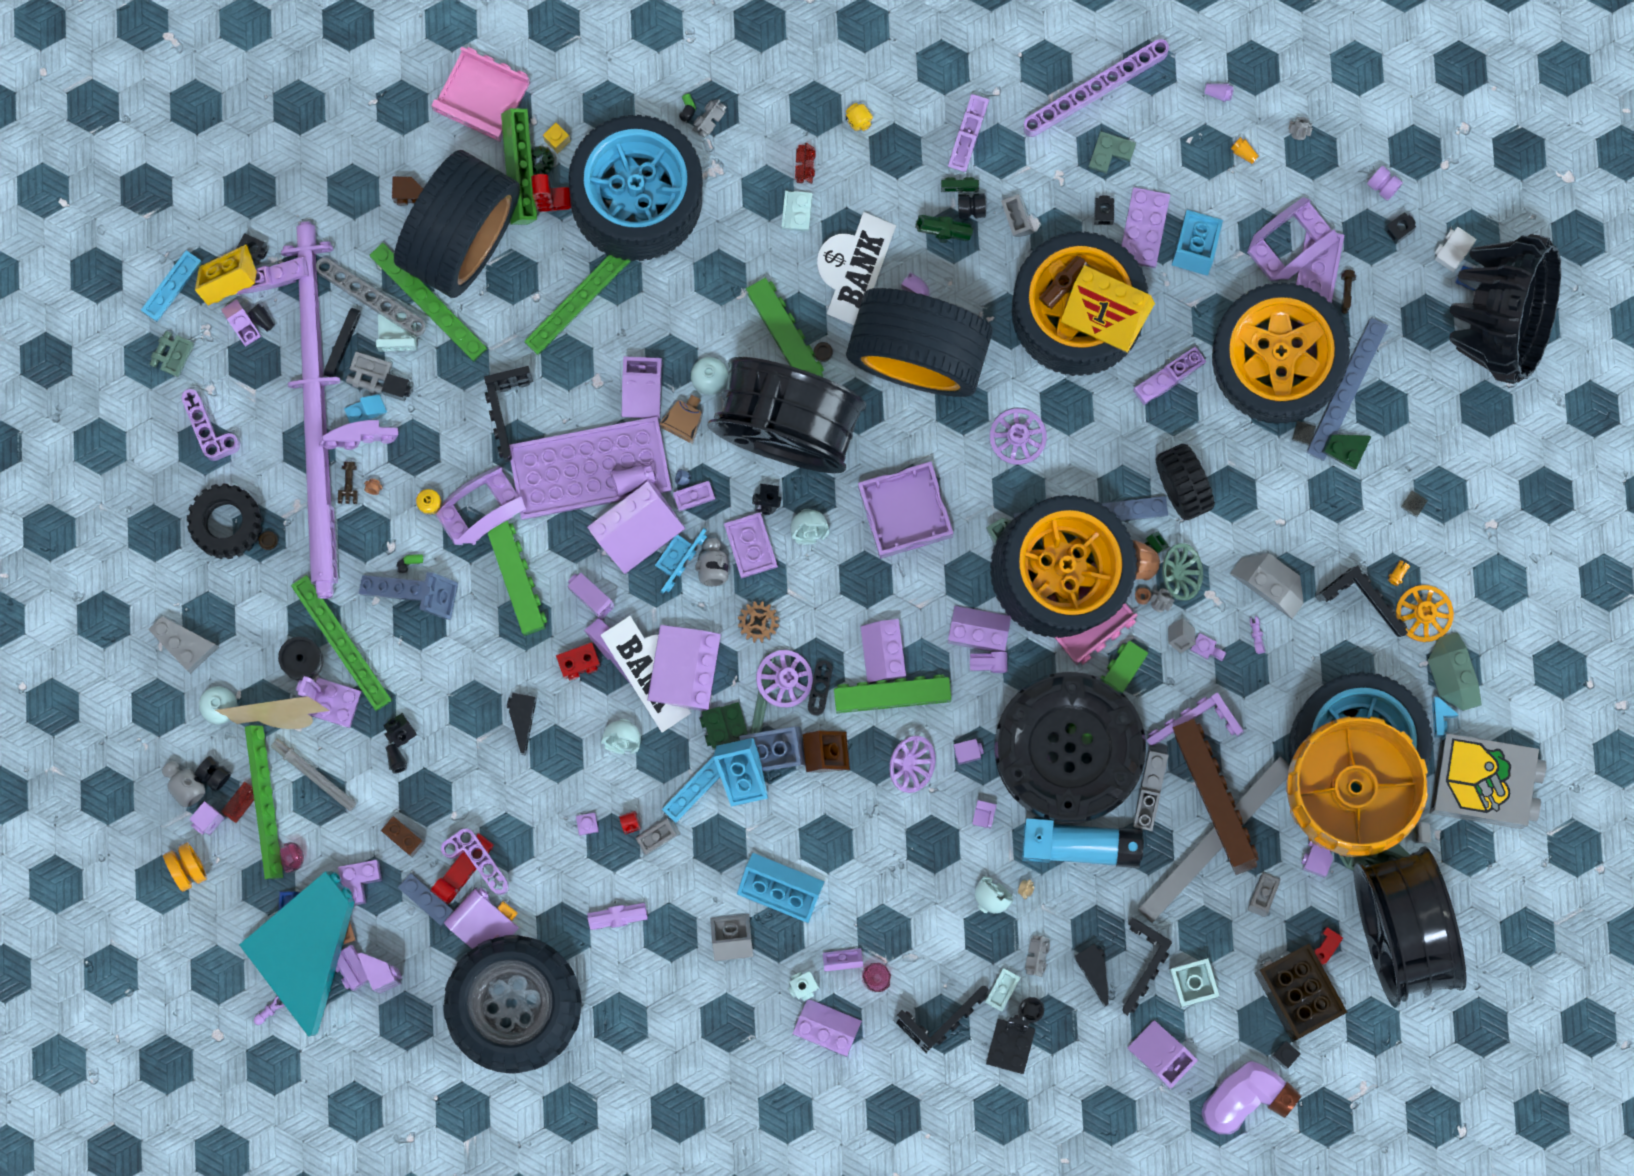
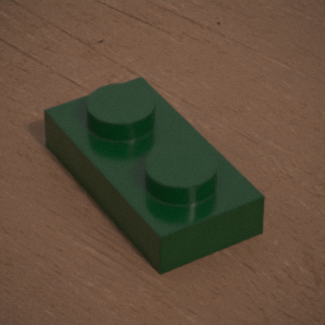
M948 177L945 180H941V192H979V180H975L973 177H966L964 180Z

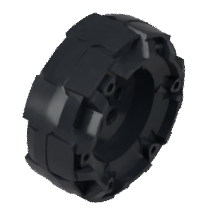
M1061 672L1034 680L1011 699L997 725L994 754L996 766L1003 784L1022 807L1038 817L1057 823H1083L1110 813L1128 798L1137 785L1143 771L1146 757V739L1144 728L1136 709L1118 688L1104 679L1078 672ZM1071 684L1076 685L1075 691L1069 689ZM1019 711L1024 713L1023 718L1017 717ZM1125 716L1126 721L1123 723L1120 722L1119 717ZM1074 724L1076 732L1068 734L1065 731L1066 725ZM1050 733H1057L1059 741L1051 743L1048 740V735ZM1085 734L1091 735L1093 738L1092 743L1084 744L1082 736ZM1067 743L1075 745L1076 750L1073 753L1069 754L1065 751L1064 747ZM1050 752H1055L1058 755V760L1054 763L1047 759V755ZM1085 753L1090 754L1092 757V761L1089 764H1084L1081 761V756ZM1068 762L1073 763L1075 766V770L1072 773H1067L1064 770V765ZM1016 770H1020L1022 772V775L1020 777L1015 776L1014 773ZM1122 774L1124 780L1118 781L1117 775ZM1065 802H1071L1072 807L1069 809L1065 808Z

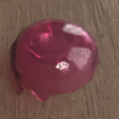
M285 843L284 846L286 847L280 849L283 870L286 873L297 871L304 862L303 850L296 843Z
M870 963L863 969L862 983L866 989L871 992H883L890 987L891 973L885 965Z

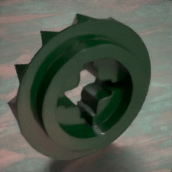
M541 146L531 148L533 175L549 173L554 165L553 154L548 148ZM541 156L544 164L538 163L535 165L534 157L540 158Z

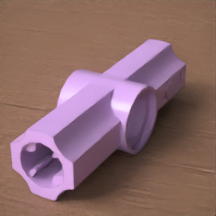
M645 903L630 906H614L607 908L608 910L587 913L590 930L605 927H621L628 925V923L648 920Z

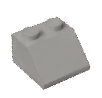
M749 914L710 918L714 961L753 957Z

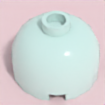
M714 357L699 359L691 370L693 387L699 393L705 395L720 393L728 382V371L725 364Z
M803 509L792 519L790 531L792 539H795L796 543L804 545L816 543L814 539L821 537L823 540L829 535V526L822 513L816 510Z
M221 686L205 690L199 700V711L202 717L215 725L231 721L227 716L215 710L238 706L234 693L228 688Z
M620 719L608 724L604 730L601 744L604 743V748L613 753L625 754L624 751H631L630 754H634L639 750L641 736L634 724L630 723L627 719Z
M983 876L975 889V899L979 904L978 908L984 913L998 914L1005 911L1014 901L1012 894L1000 883L997 885L993 884L992 878Z

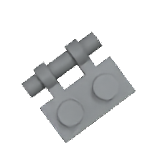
M355 352L350 371L356 372L355 378L347 376L346 383L352 384V387L367 389L371 393L377 392L382 394L383 386H379L378 382L379 380L385 381L387 373H390L392 363ZM362 376L372 377L371 383L362 380Z

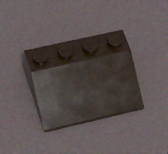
M1310 943L1255 972L1259 983L1292 1042L1348 1013Z

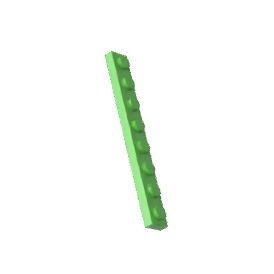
M384 243L369 255L473 362L488 350L418 278L395 265L394 253Z
M612 255L608 256L524 343L539 355L631 261L629 259L621 260V258H614Z
M306 575L292 584L291 587L375 711L377 712L392 701L324 599L317 598L316 588L311 584L309 577Z
M250 725L245 727L264 876L265 879L283 878V867L281 864L263 726Z

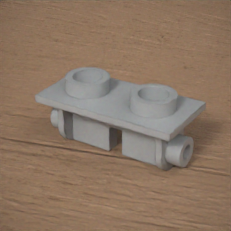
M711 100L704 109L706 111L695 120L693 131L700 130L699 134L704 138L706 135H710L716 126L711 121L712 118L719 122L726 112L725 109L727 107L722 103L718 105L721 100Z
M1033 936V939H1030L1028 953L1035 955L1034 957L1027 956L1026 974L1043 976L1046 970V954L1050 950L1048 938Z

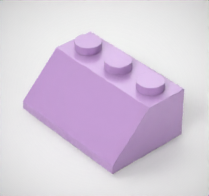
M954 606L948 644L991 652H1005L1011 616Z
M899 619L878 621L860 626L867 682L876 683V681L880 680L892 681L906 678Z
M357 954L373 991L381 994L401 984L400 979H402V975L398 968L366 954Z
M808 999L798 1019L793 1035L847 1057L862 1021Z

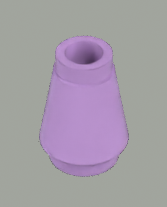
M1207 83L1205 94L1223 102L1231 101L1234 87L1230 86V84Z

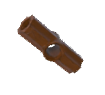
M1076 255L1067 267L1057 274L1055 280L1039 297V300L1052 310L1061 298L1072 290L1084 265L1089 267V264L1083 258ZM1062 279L1069 280V283L1065 286L1059 284Z

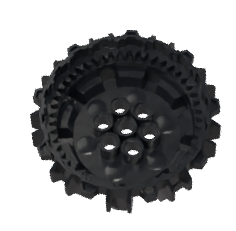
M1535 234L1522 235L1515 241L1471 248L1469 252L1470 257L1484 267L1459 271L1458 281L1476 289L1473 303H1453L1450 307L1452 316L1470 324V329L1453 331L1450 334L1449 340L1456 346V349L1489 370L1495 380L1511 384L1528 379L1539 365L1551 335L1560 295L1561 257L1559 250L1553 245L1549 237Z

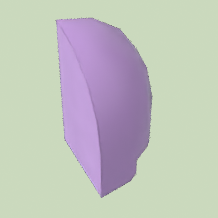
M911 272L908 278L906 277L901 284V289L930 296L927 284Z

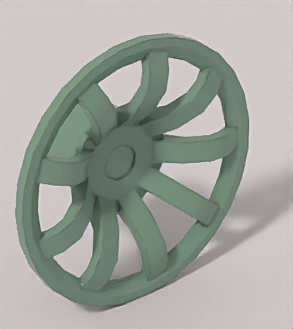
M1185 543L1175 544L1167 551L1162 570L1167 590L1174 598L1181 601L1194 598L1199 592L1203 580V567L1200 557L1192 546ZM1183 548V554L1179 559L1180 554L1177 549ZM1188 551H1190L1193 557L1183 563L1188 556ZM1172 552L1175 556L1174 562L1168 560ZM1195 562L1197 563L1198 570H1186L1187 567ZM1186 575H1198L1197 584L1186 577ZM1171 582H1174V583H1175V588H1174V590H1172V588L1170 587L1169 583H1171ZM1185 583L1189 584L1193 588V591L1190 594L1188 587ZM1180 586L1184 591V596L1178 595Z

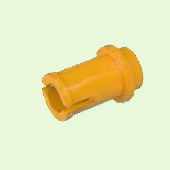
M1401 560L1398 562L1393 573L1388 575V581L1395 586L1403 582L1402 578L1410 568L1406 562L1403 564L1404 561Z

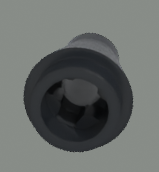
M257 304L248 312L250 319L265 329L266 332L275 326L264 306Z
M396 744L386 746L389 770H392L393 774L405 771L407 769V761Z

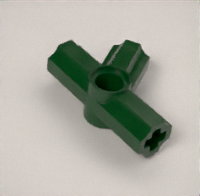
M919 215L915 224L918 232L935 235V238L940 243H947L951 238L969 241L973 235L971 224L956 222L950 217L936 218Z

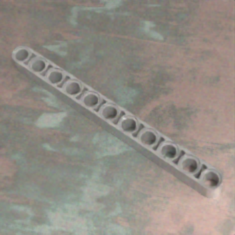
M1281 756L1235 805L1234 810H1239L1243 824L1287 778L1290 764ZM1215 827L1138 909L1151 923L1156 920L1221 850L1223 846Z

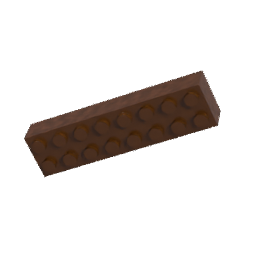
M1191 719L1172 727L1176 741L1235 875L1256 868V861L1259 860L1258 853L1254 844L1251 846L1249 844L1251 843L1250 835L1246 827L1242 828L1244 824L1239 810H1234L1236 806L1231 792H1226L1228 790L1227 783L1223 775L1219 776L1221 772L1215 757L1211 758L1213 754L1208 740H1203L1205 736L1201 724H1196L1195 719Z

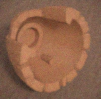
M1133 540V547L1136 550L1135 557H1137L1136 579L1150 580L1159 570V556L1150 546Z

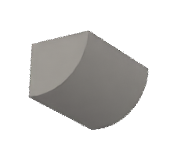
M1019 194L1001 201L1014 237L1035 233L1024 200Z

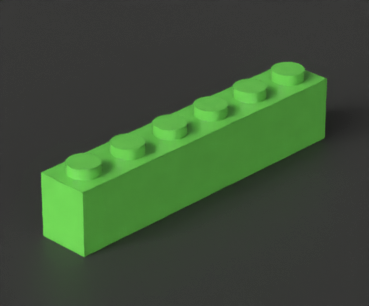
M510 108L501 113L506 175L520 184L518 203L510 222L511 225H528L537 220L531 183L533 167L527 109Z
M765 277L746 288L747 295L789 366L823 377V366L819 361L816 362L814 360V351L810 345L806 346L803 339H805L802 331L795 328V319L791 313L787 314L784 307L786 305L783 299L776 296L775 291L777 290L773 282H768Z
M507 520L487 533L522 634L527 636L546 629L544 624L547 623L544 612L540 613L538 606L541 605L538 594L534 595L532 591L535 585L532 577L527 576L526 570L529 568L526 559H521L519 553L522 552L520 542H515L513 536L516 534L513 523L509 524Z
M1131 641L1121 645L1117 651L1120 654L1116 661L1112 659L1107 667L1110 671L1106 677L1104 675L1100 677L1114 685L1122 693L1148 655V652ZM1070 724L1066 732L1068 734L1075 733L1076 726ZM1089 734L1082 736L1084 744L1088 745L1093 740Z
M943 674L934 675L933 679H926L925 676L915 677L913 681L900 678L895 679L893 683H887V680L876 681V684L868 685V682L857 683V686L849 687V684L837 685L838 688H834L836 714L951 702L949 677H945Z

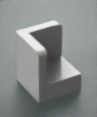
M1183 618L1168 627V643L1179 653H1183L1196 645L1195 628Z

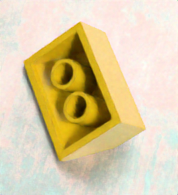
M246 245L241 246L199 267L195 291L208 306L218 303L223 298L235 295L238 291L250 288L255 284L257 271L248 247Z

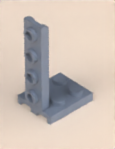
M433 572L426 573L425 581L362 575L359 594L421 601L420 610L442 619L451 620L458 582Z

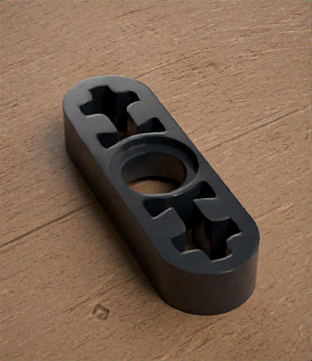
M825 660L818 662L815 667L808 701V711L813 716L822 715L826 707L833 668L831 663ZM823 665H827V669H830L829 672H825L824 679L828 678L827 682L823 679L816 680L817 676L821 678V671L818 669L819 667L822 668ZM823 683L826 687L825 692L817 693L814 689L815 685ZM813 695L819 698L824 697V700L820 699L819 706L822 709H818L817 712H814V708L811 707V705L816 703V698H812Z

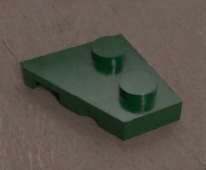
M1329 435L1322 452L1355 470L1371 436Z

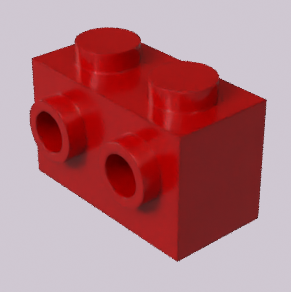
M592 642L556 655L564 679H569V681L579 678V674L587 672V674L598 671V667H601Z

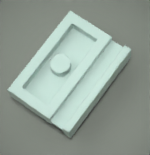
M785 191L782 229L809 231L812 193Z

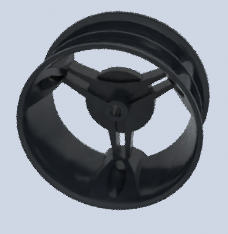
M733 357L729 360L727 390L721 393V397L725 401L722 412L715 413L714 419L709 420L707 424L714 434L747 451L791 466L824 473H843L846 470V464L844 463L850 440L853 438V431L860 412L864 411L867 406L860 396L826 378L785 364L752 357Z
M1426 846L1420 847L1419 851L1413 852L1407 857L1399 859L1390 858L1387 862L1376 865L1367 864L1364 867L1361 863H1356L1354 866V883L1359 913L1377 976L1390 1004L1397 1008L1400 1006L1401 1001L1406 1002L1408 1000L1409 994L1421 991L1426 996H1429L1432 990H1465L1467 976L1460 932L1445 881L1431 851Z

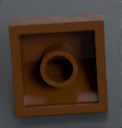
M815 731L803 734L806 772L822 773L850 770L846 732Z

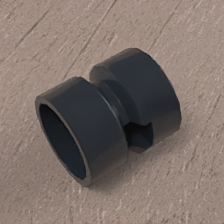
M985 193L974 194L972 198L967 194H959V219H968L971 215L975 218H986Z
M208 756L195 771V775L203 782L207 781V785L215 792L224 786L232 774L224 766L219 767V762L212 756Z
M1029 997L1021 1002L1018 1014L1025 1017L1029 1024H1034L1043 1017L1045 1008L1039 999Z

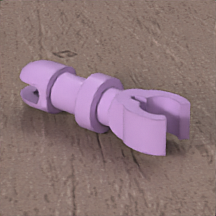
M1255 616V623L1253 618H1250V626L1253 631L1251 635L1254 638L1256 653L1261 654L1265 653L1262 640L1263 632H1260V621Z
M278 996L271 1005L265 1006V1010L254 1017L256 1025H261L266 1021L267 1017L275 1014L274 1011L285 1006L284 1004L276 1005Z

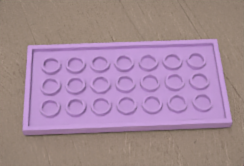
M658 416L509 445L512 455L511 466L516 493L519 497L521 496L526 508L525 512H520L522 520L622 501L637 489L618 497L611 478V472L630 469L640 465H651L655 477V482L653 483L660 493L672 491Z

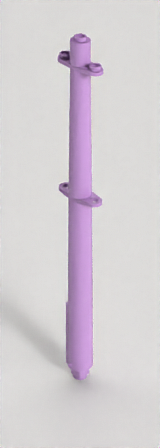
M301 222L296 227L297 247L284 246L283 250H281L282 256L306 258L309 275L299 279L302 380L288 382V388H303L311 584L316 585L317 598L328 599L333 597V584L338 583L334 508L331 506L328 449L319 447V443L322 437L327 434L324 386L339 384L340 378L323 377L316 254L333 251V246L331 242H320V245H316L315 225H311V222Z

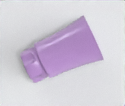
M650 464L611 472V478L618 497L640 488L647 481L655 482Z

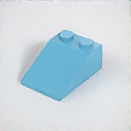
M1186 210L1172 266L1208 276L1214 261L1223 220Z
M749 738L716 746L713 758L731 807L768 799L760 757L754 739Z

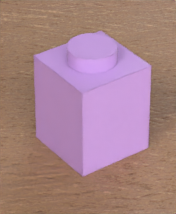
M976 739L954 744L953 746L958 765L981 760V754H984L981 743H977Z

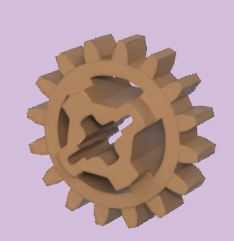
M754 601L753 607L747 604V610H741L743 616H738V620L742 621V623L738 624V628H743L740 632L741 635L747 634L746 640L753 638V643H756L757 639H760L761 643L764 642L763 638L771 640L770 634L776 635L773 629L779 628V625L775 623L779 620V617L773 616L776 614V610L770 611V604L764 607L763 601L760 605H757L756 601ZM755 610L765 611V613L760 614L757 613ZM748 615H750L751 620L746 625V618ZM755 619L762 620V625H754ZM771 619V626L768 630L766 624ZM759 631L761 634L757 635L751 632Z

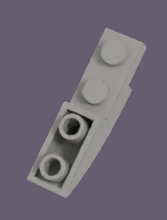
M1149 750L1133 827L1153 831L1169 754Z

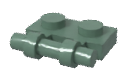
M165 331L163 337H160L158 341L159 345L156 351L151 355L152 359L149 365L156 368L158 362H162L161 371L179 378L195 344L176 335L174 341H170L172 333ZM167 346L170 349L165 357L162 354Z

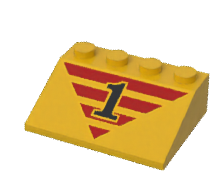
M1084 265L1074 283L1061 323L1128 353L1155 302L1151 295Z

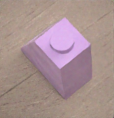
M582 573L579 575L575 574L569 579L568 589L600 620L614 608L612 600Z

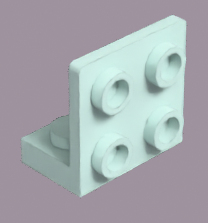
M399 313L397 314L396 319L398 321H403L406 319L407 315L405 313ZM380 314L378 315L376 347L379 352L417 351V336L411 335ZM416 323L411 327L414 331H417Z

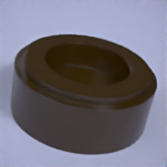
M826 342L818 343L814 347V357L820 362L830 360L833 354L830 344Z

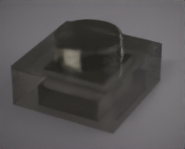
M1297 421L1292 441L1310 446L1316 426Z
M1411 491L1401 508L1417 518L1428 500Z

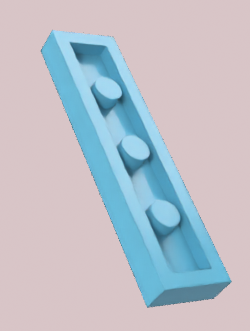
M186 250L141 311L158 322L202 264V261Z
M713 757L662 809L675 823L720 779V774Z

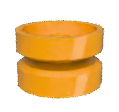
M188 842L179 846L178 852L180 857L173 850L163 854L167 868L182 892L192 888L191 878L198 884L207 880L203 865Z

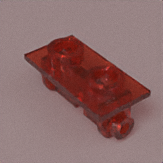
M808 143L798 145L796 149V163H802V165L795 166V179H797V183H804L805 180L813 184L816 152L814 147Z
M244 782L221 812L237 823L254 801L253 787Z

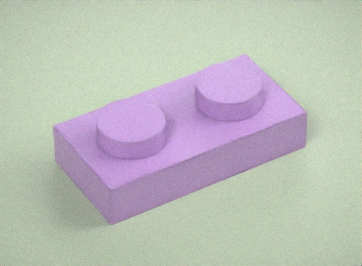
M709 481L673 492L679 512L715 500Z
M861 948L823 953L824 971L863 967Z

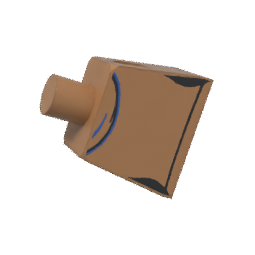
M693 395L690 396L687 403L678 400L661 421L660 427L693 444L703 416L702 412L697 410L701 400Z

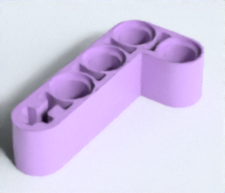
M193 389L184 391L181 397L204 455L211 461H217L236 453L240 449V442L236 436L228 433L217 437L199 394ZM191 396L194 397L193 401L196 407H193V405L190 403ZM197 413H203L202 419L194 420V416ZM204 430H210L208 437H201V433ZM228 440H234L235 443L232 447H226ZM211 447H217L215 454H208V450Z
M462 829L442 843L441 852L445 857L454 859L465 852L495 894L504 895L509 889L508 881L470 829ZM465 833H469L472 836L471 841L468 843L462 842V836ZM450 844L455 845V852L453 854L446 853V847ZM476 849H481L483 852L482 857L479 859L473 858V851ZM487 865H492L494 868L493 873L490 875L484 874V867ZM496 877L500 883L504 882V884L502 885V890H495L497 884L495 883L493 878Z

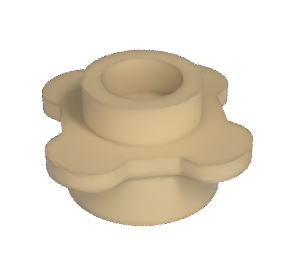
M1030 879L1028 881L1023 880L1018 888V894L1025 900L1028 896L1032 895L1035 888L1033 886L1034 882H1031L1032 880Z

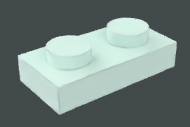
M1003 968L985 1003L1002 1012L1021 977Z

